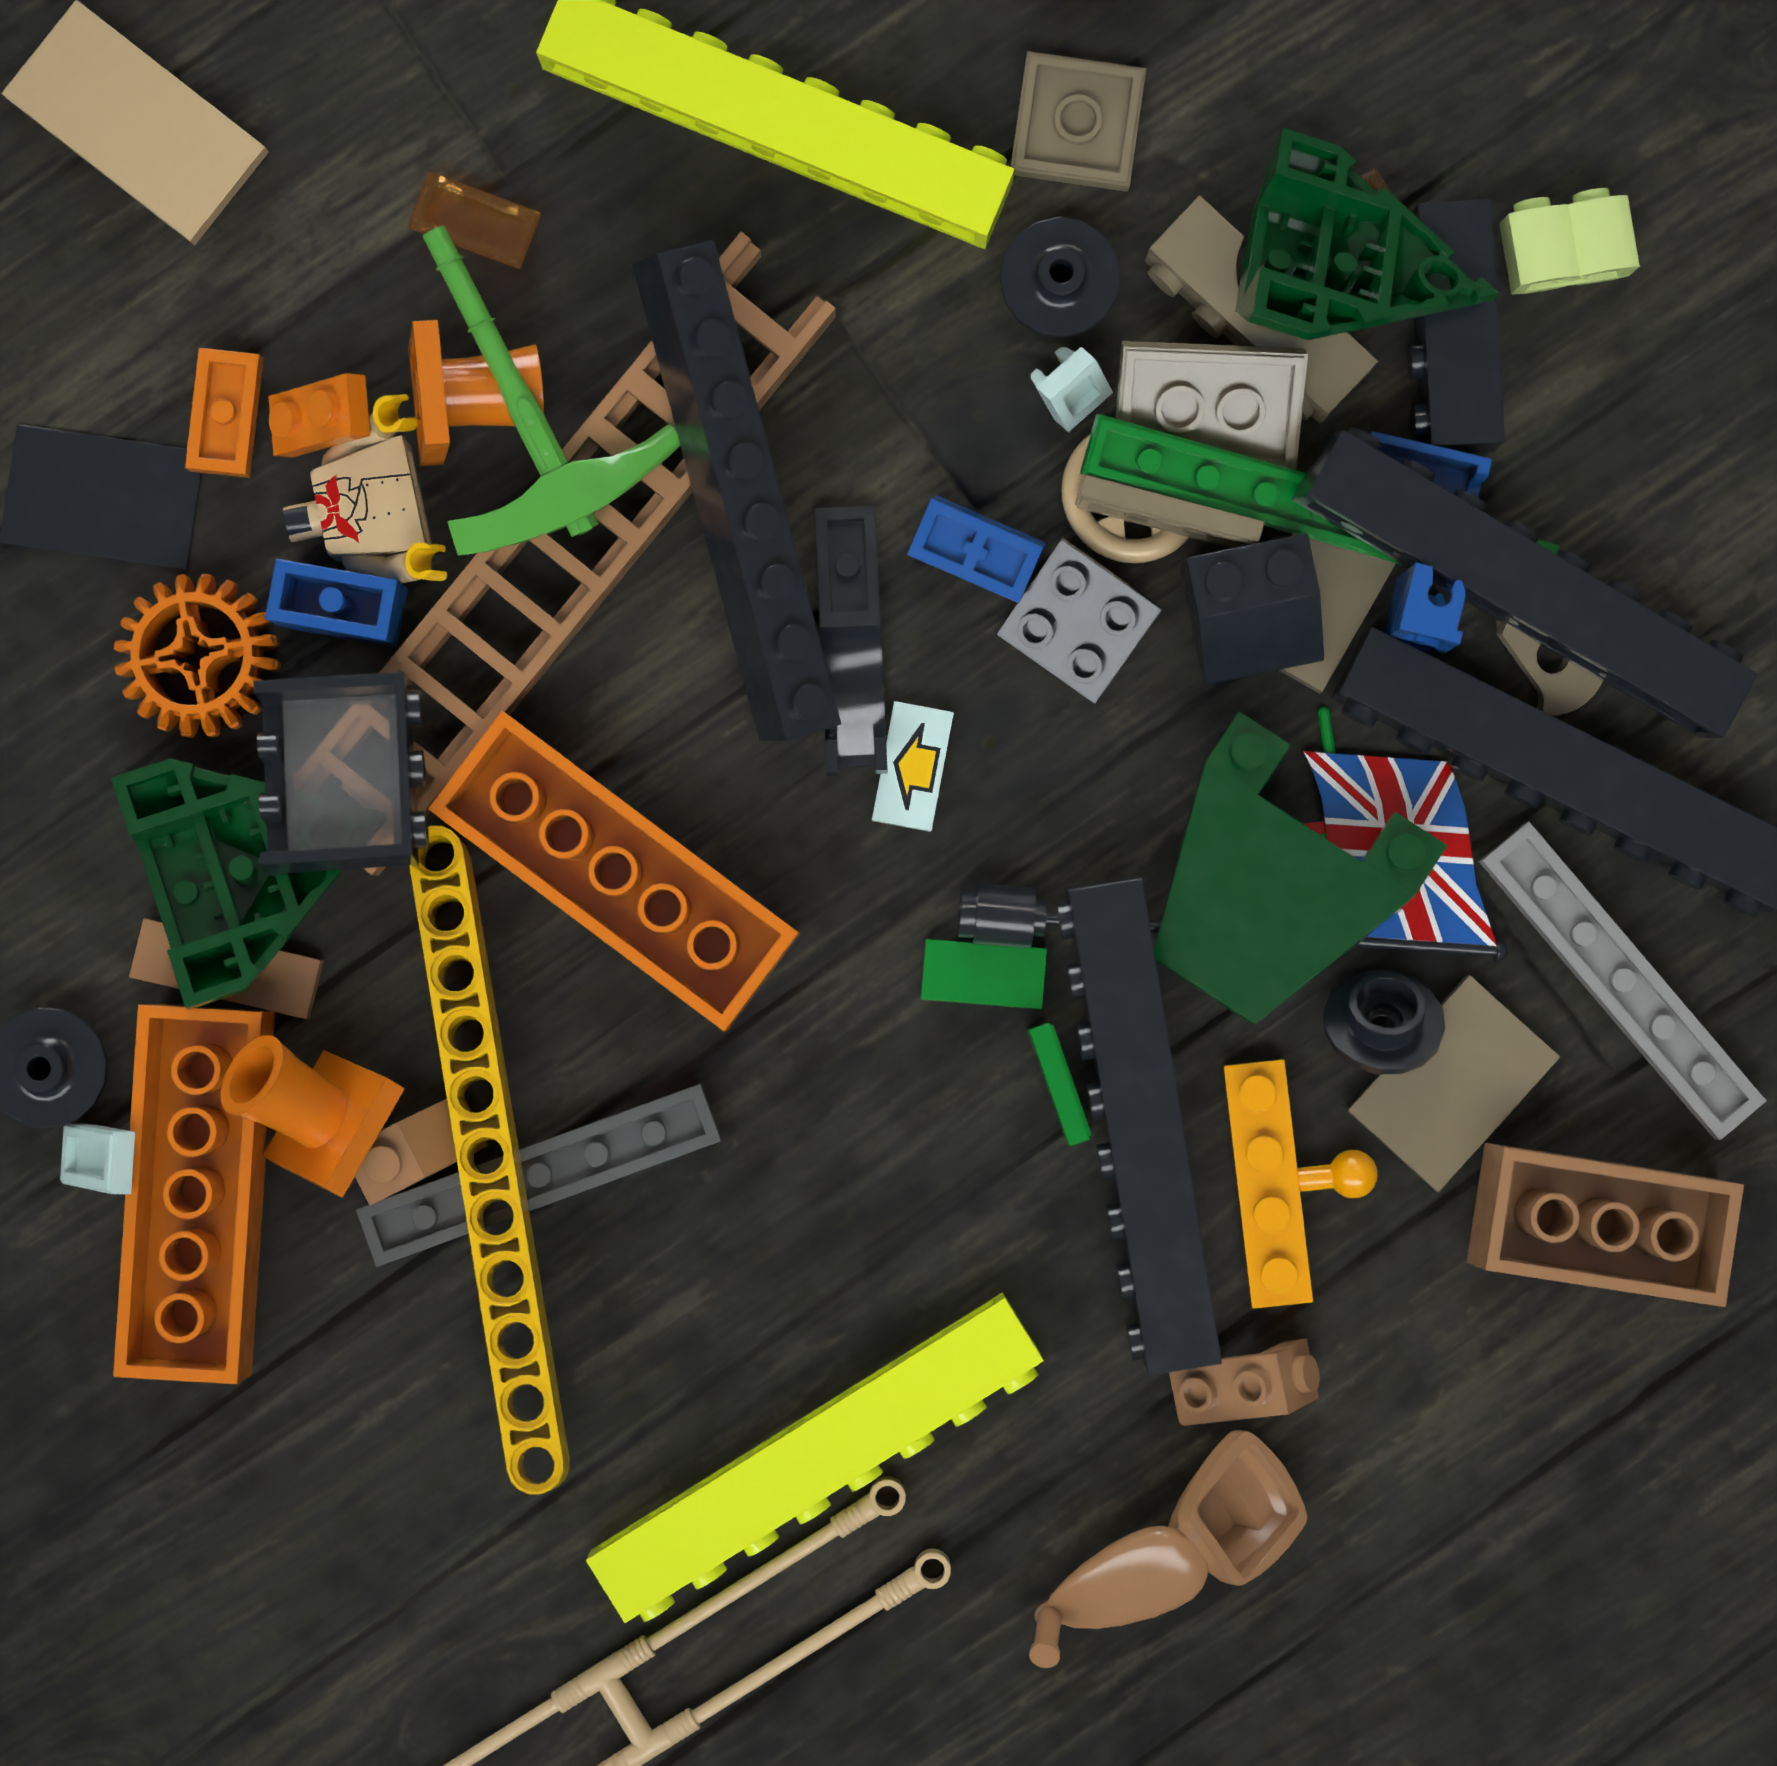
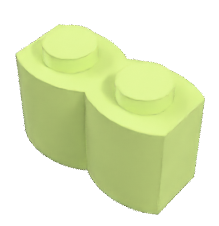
M1596 188L1573 195L1572 204L1551 205L1550 198L1548 197L1532 198L1514 204V212L1509 213L1499 224L1511 294L1534 293L1569 285L1590 284L1630 276L1640 265L1628 195L1610 196L1608 188Z

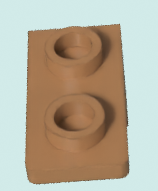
M1307 1338L1284 1341L1259 1354L1221 1358L1222 1364L1169 1373L1180 1424L1184 1426L1287 1415L1319 1398L1317 1391L1320 1381L1319 1368L1316 1360L1309 1353Z

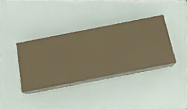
M1085 475L1082 479L1075 505H1078L1077 508L1232 549L1259 543L1264 521Z

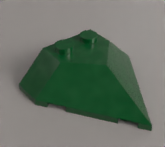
M1282 128L1249 224L1235 312L1246 321L1308 341L1490 302L1496 299L1499 292L1482 277L1476 282L1470 279L1451 261L1455 252L1385 187L1376 192L1353 170L1357 161L1341 146Z
M171 758L112 777L111 781L128 833L138 846L171 948L167 950L185 1008L190 1010L247 991L344 870L286 873L276 876H270L260 865V852H268L267 825L261 819L259 810L260 794H265V782L233 774L228 776ZM295 790L297 850L364 846L387 817L386 813L366 808L361 810L328 801L327 798Z

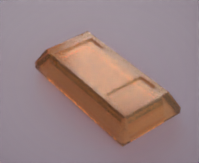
M428 171L407 228L425 234L434 228L445 225L455 246L521 270L541 217V212Z

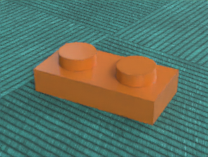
M199 348L185 468L190 472L250 478L264 361L259 354Z
M345 373L268 396L270 410L269 427L272 432L274 456L293 458L370 436L365 375Z

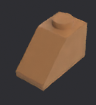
M464 1097L465 1106H466V1108L472 1113V1111H471V1109H470V1107H469V1105H468V1103H467V1101H466V1099H465V1097ZM447 1099L380 1131L355 1175L370 1206L457 1163ZM488 1142L481 1143L475 1153L488 1147Z

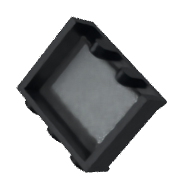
M404 672L254 681V694L262 704L263 733L257 734V751L265 768V794H260L259 796L260 816L267 825L268 852H260V865L270 876H276L286 873L409 865L419 867V849L429 848L426 811H417L416 788L426 787L424 751H414L413 728L423 727L424 723L421 690L411 691V685Z

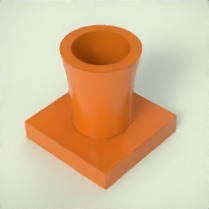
M438 320L413 321L408 352L415 417L418 419L416 432L420 466L444 465L450 445L449 427L470 425L515 427L483 355L468 358L442 359ZM536 344L509 350L519 373L544 414L541 367Z
M264 1035L249 1042L231 1062L221 1087V1103L226 1112L258 1122L276 1130L274 1137L263 1154L264 1158L343 1198L405 1088L380 1074L323 1050L312 1069L298 1059L276 1037Z

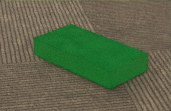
M926 939L921 1000L1042 1009L1047 949L976 945L970 942Z
M1046 1022L1027 1029L1066 1144L1072 1146L1090 1140L1091 1132L1054 1025Z

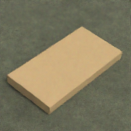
M75 0L1 93L7 100L194 246L269 153L264 145L78 0Z

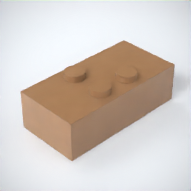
M1485 1143L1466 1263L1487 1271L1726 1307L1744 1185L1702 1176Z

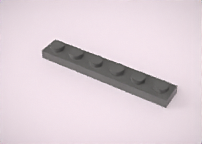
M702 1083L520 1149L519 1153L529 1211L722 1141ZM504 1156L479 1164L476 1168L481 1174L492 1173L501 1166ZM459 1172L386 1198L371 1206L367 1205L356 1209L376 1267L469 1234ZM496 1201L489 1205L484 1213L485 1227L514 1217L511 1206L506 1201Z

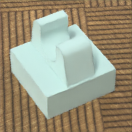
M1066 347L1059 348L1055 354L1061 365L1049 376H1045L1038 369L1031 373V379L1052 417L1067 432L1071 431L1113 393L1096 359L1082 347L1076 352Z

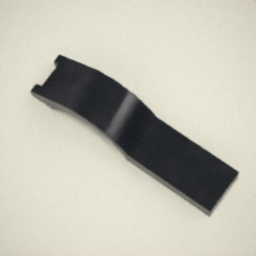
M875 506L815 509L821 648L842 723L841 725L825 729L826 776H839V768L875 766L876 774L888 773Z

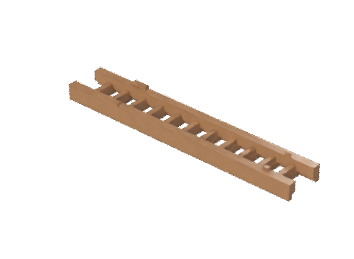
M740 232L720 256L719 261L736 324L770 351V354L750 377L758 409L760 410L836 318V308L828 301L824 302L816 296L787 332L735 289L761 258L760 249L751 243L749 237ZM653 341L647 345L562 449L568 463L596 459L602 450L612 457L636 446L637 444L623 434L620 429L641 403L664 422L670 423L676 430L666 390L658 384L662 375ZM684 459L672 473L660 464L641 480L656 493L632 522L609 504L594 513L597 520L615 534L618 539L592 571L548 535L529 540L581 583L553 618L501 576L528 541L490 552L477 553L379 672H404L410 685L412 682L417 684L466 724L438 759L414 741V751H424L427 771L426 787L416 788L417 811H426L427 816L431 813L428 810L430 805L500 712L504 711L509 716L692 494L693 491ZM489 588H492L543 630L515 665L462 623ZM451 635L455 636L504 676V679L477 712L423 670ZM389 703L352 705L295 775V790L315 796H320L336 776L343 782L340 788L366 809L386 813L388 820L368 845L395 844L393 801L351 768L347 762L374 729L390 741V722L385 717L389 712ZM386 867L364 869L371 875L379 876Z

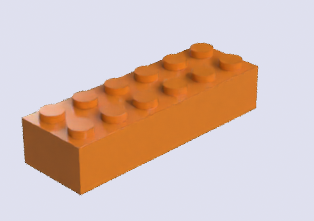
M504 711L500 712L428 808V810L723 1031H728L800 935L798 931Z
M138 1005L130 1131L135 1132L131 1194H125L113 1377L239 1384L252 1375L266 1158L263 1157V1154L267 1149L268 1127L226 1112L221 1103V1087L227 1069L243 1047L260 1036H274L276 1014L274 1011L196 1007L187 1010L185 1006Z

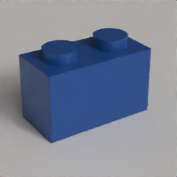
M276 559L265 619L281 628L398 648L408 588L395 579Z

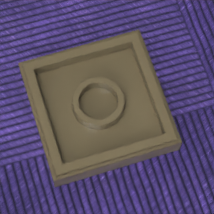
M1027 51L1011 167L1015 169L1014 176L1128 192L1146 68Z

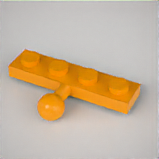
M1276 1059L1224 1065L1252 1309L1312 1303L1313 1297L1300 1192L1334 1188L1336 1192L1347 1198L1363 1197L1370 1193L1376 1185L1378 1178L1377 1166L1374 1160L1365 1152L1347 1150L1338 1154L1331 1164L1297 1168L1285 1060Z

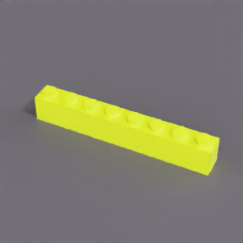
M616 0L557 1L536 51L543 70L967 243L986 249L1014 177L1015 169L1005 165L1007 159L1000 153L983 146H974L972 151L950 143L951 136L948 133L930 124L918 123L917 127L913 128L894 120L895 113L879 103L862 100L860 106L838 97L839 91L822 80L807 77L804 83L783 75V68L779 64L763 56L752 54L748 60L727 52L728 46L724 42L709 34L694 32L693 37L671 29L672 23L655 12L639 9L636 15L616 7Z
M1002 1292L591 1549L586 1562L624 1623L639 1614L643 1621L647 1622L670 1608L675 1603L671 1594L690 1582L693 1583L696 1589H700L720 1577L727 1571L723 1562L744 1549L747 1556L750 1557L771 1545L779 1538L775 1529L796 1517L799 1523L803 1524L821 1514L831 1505L827 1497L848 1484L851 1491L854 1492L875 1480L883 1473L879 1464L896 1453L900 1452L902 1457L907 1459L929 1446L935 1440L931 1431L947 1421L952 1420L957 1427L973 1419L987 1408L983 1399L1004 1387L1007 1394H1010L1030 1383L1039 1375L1034 1367L1044 1361L1042 1355Z

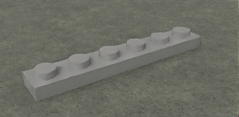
M1529 821L1524 822L1478 861L1714 1139H1723L1766 1102L1765 1098Z

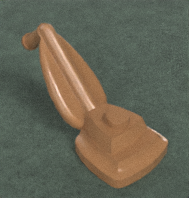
M1234 1430L1226 1435L1186 1486L1173 1511L1168 1527H1146L1106 1546L1079 1566L1050 1595L1049 1600L1037 1607L1035 1611V1620L1037 1622L1035 1638L1029 1652L1031 1662L1041 1668H1050L1058 1663L1060 1660L1058 1644L1062 1624L1073 1628L1100 1629L1154 1618L1192 1600L1204 1587L1208 1572L1221 1582L1242 1586L1261 1575L1274 1564L1302 1531L1307 1521V1512L1295 1483L1285 1466L1272 1450L1258 1437L1247 1431Z

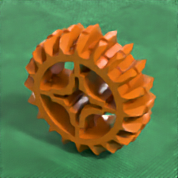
M182 574L176 577L175 595L165 584L158 582L153 586L158 603L153 605L142 597L135 599L134 605L136 609L142 612L144 616L139 622L128 617H124L121 620V626L134 634L131 642L126 640L116 641L114 649L131 655V661L122 662L115 666L116 675L121 677L136 678L123 689V694L125 698L130 700L145 696L139 705L137 713L141 717L149 719L160 711L157 720V727L159 729L170 732L179 721L181 735L187 738H194L201 720L202 728L206 735L217 737L221 729L220 716H222L230 728L236 730L242 727V719L237 711L240 706L254 715L261 711L262 708L259 703L251 698L254 692V681L262 680L263 670L270 672L280 671L281 662L264 657V651L273 650L280 646V639L275 635L266 634L259 636V633L268 628L271 622L265 619L266 612L250 616L257 606L258 599L254 595L247 593L236 600L238 594V585L236 583L226 580L216 592L215 578L210 574H202L198 580L196 590H194L190 578ZM199 608L223 611L234 622L241 638L233 640L225 637L212 638L209 634L207 623L203 622L200 618ZM180 615L181 618L176 620L177 635L174 641L168 647L156 650L155 655H153L156 641L164 627L172 619ZM196 643L208 650H216L215 652H210L209 656L200 659L201 669L187 662H179L186 660L187 656L196 653ZM240 657H243L241 670L235 682L225 693L216 698L215 693L220 692L218 680L221 671L227 665L239 662ZM163 672L171 675L182 673L187 680L189 690L195 692L197 705L179 704L162 689L156 674Z

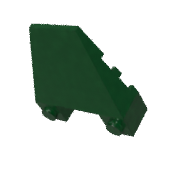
M1238 712L1206 760L1199 775L1172 883L1158 930L1154 954L1158 964L1254 1026L1322 971L1353 949L1368 935L1404 909L1415 897L1448 845L1395 812L1385 824L1362 861L1350 855L1259 796L1283 760L1291 744L1246 715Z

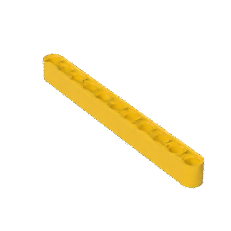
M429 826V848L419 849V867H413L412 865H409L506 1467L511 1482L518 1490L527 1494H542L557 1488L565 1480L569 1472L570 1457L472 860L467 846L452 830L443 826ZM439 843L453 845L454 858L446 869L441 871H430L427 869L425 860L431 847ZM448 902L461 903L464 908V918L461 924L456 929L450 931L438 930L435 924V915L438 909ZM458 961L470 962L474 969V977L471 984L461 991L448 990L445 984L447 969ZM469 1020L479 1021L484 1030V1038L481 1044L475 1050L469 1052L459 1051L454 1042V1034L457 1028ZM478 1080H487L492 1085L494 1091L493 1101L486 1110L479 1113H471L465 1106L464 1093L471 1083ZM488 1140H496L502 1146L504 1152L503 1162L496 1171L489 1174H481L474 1164V1153L481 1143ZM496 1201H506L514 1213V1221L511 1228L501 1235H492L484 1225V1213L487 1207ZM513 1261L522 1269L524 1283L515 1295L505 1297L495 1289L493 1278L496 1269L501 1264ZM518 1322L527 1325L534 1336V1345L531 1352L521 1359L510 1356L503 1345V1337L506 1330ZM526 1384L537 1387L544 1398L542 1413L535 1420L521 1418L513 1406V1398L516 1391ZM533 1447L546 1449L553 1457L554 1471L546 1482L531 1480L523 1468L524 1457Z

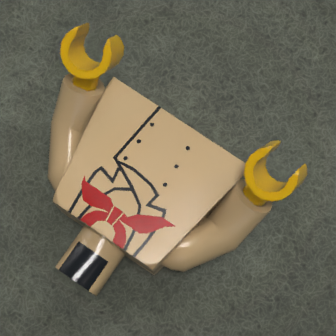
M408 395L382 396L375 402L373 413L369 415L370 436L332 446L323 455L321 467L310 472L315 501L283 508L286 530L291 542L323 536L328 555L335 561L342 562L347 571L395 579L400 583L420 579L442 582L446 580L447 572L432 570L431 560L436 552H445L446 547L444 545L432 544L411 445L402 435L393 437L395 432L415 430L418 427L417 417L399 419L398 408L403 401L409 399Z

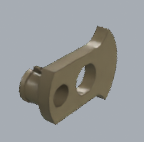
M1496 620L1497 636L1537 692V709L1553 716L1566 714L1578 709L1595 695L1603 681L1563 659L1561 665L1552 672L1543 671L1537 662V651L1541 644L1509 624Z

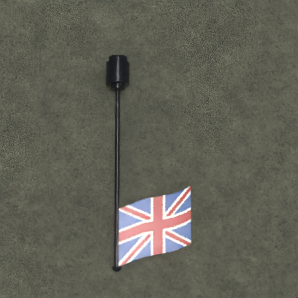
M1303 751L1302 754L1310 767L1320 797L1326 839L1362 861L1385 824L1395 812L1448 845L1415 897L1404 909L1386 921L1355 947L1493 957L1494 963H1500L1505 960L1508 955V947L1502 940H1495L1476 885L1466 809L1455 776L1448 763L1444 761ZM976 884L975 890L961 889L957 934L958 937L972 938V944L1031 948L1033 936L1044 937L1045 925L1059 926L1057 914L1046 913V901L1036 900L1035 888ZM1149 920L1151 933H1158L1161 921Z

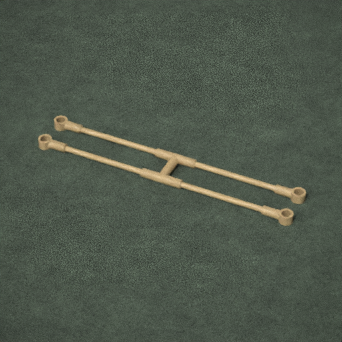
M892 1476L878 1478L872 1484L870 1493L830 1518L831 1523L649 1637L645 1635L640 1636L634 1642L629 1643V1645L624 1646V1648L619 1649L579 1674L571 1681L552 1691L550 1699L443 1766H472L556 1712L565 1713L598 1691L602 1694L631 1744L596 1766H642L685 1737L701 1728L700 1723L883 1608L888 1611L925 1587L937 1589L945 1585L951 1575V1565L948 1556L943 1551L933 1548L922 1551L915 1560V1566L892 1579L891 1582H887L886 1585L876 1589V1595L697 1708L693 1710L687 1708L655 1729H651L620 1678L656 1655L655 1650L837 1536L844 1538L879 1515L892 1516L897 1514L905 1504L906 1493L903 1484ZM891 1486L898 1491L899 1499L894 1505L884 1506L877 1501L876 1493L881 1487ZM926 1560H939L944 1565L943 1573L937 1578L926 1577L921 1571L922 1564Z

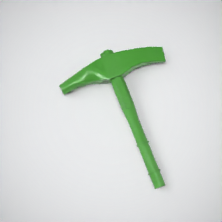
M445 225L430 230L422 237L438 266L436 270L441 272L469 327L467 332L472 333L496 380L510 417L541 476L521 497L500 509L479 516L447 521L457 555L490 552L520 544L567 527L571 537L578 534L580 536L590 531L599 524L594 514L595 512L631 489L680 446L677 431L669 423L646 441L612 457L568 463L537 400L519 373L493 322L495 318H491L462 261L464 256L459 255Z

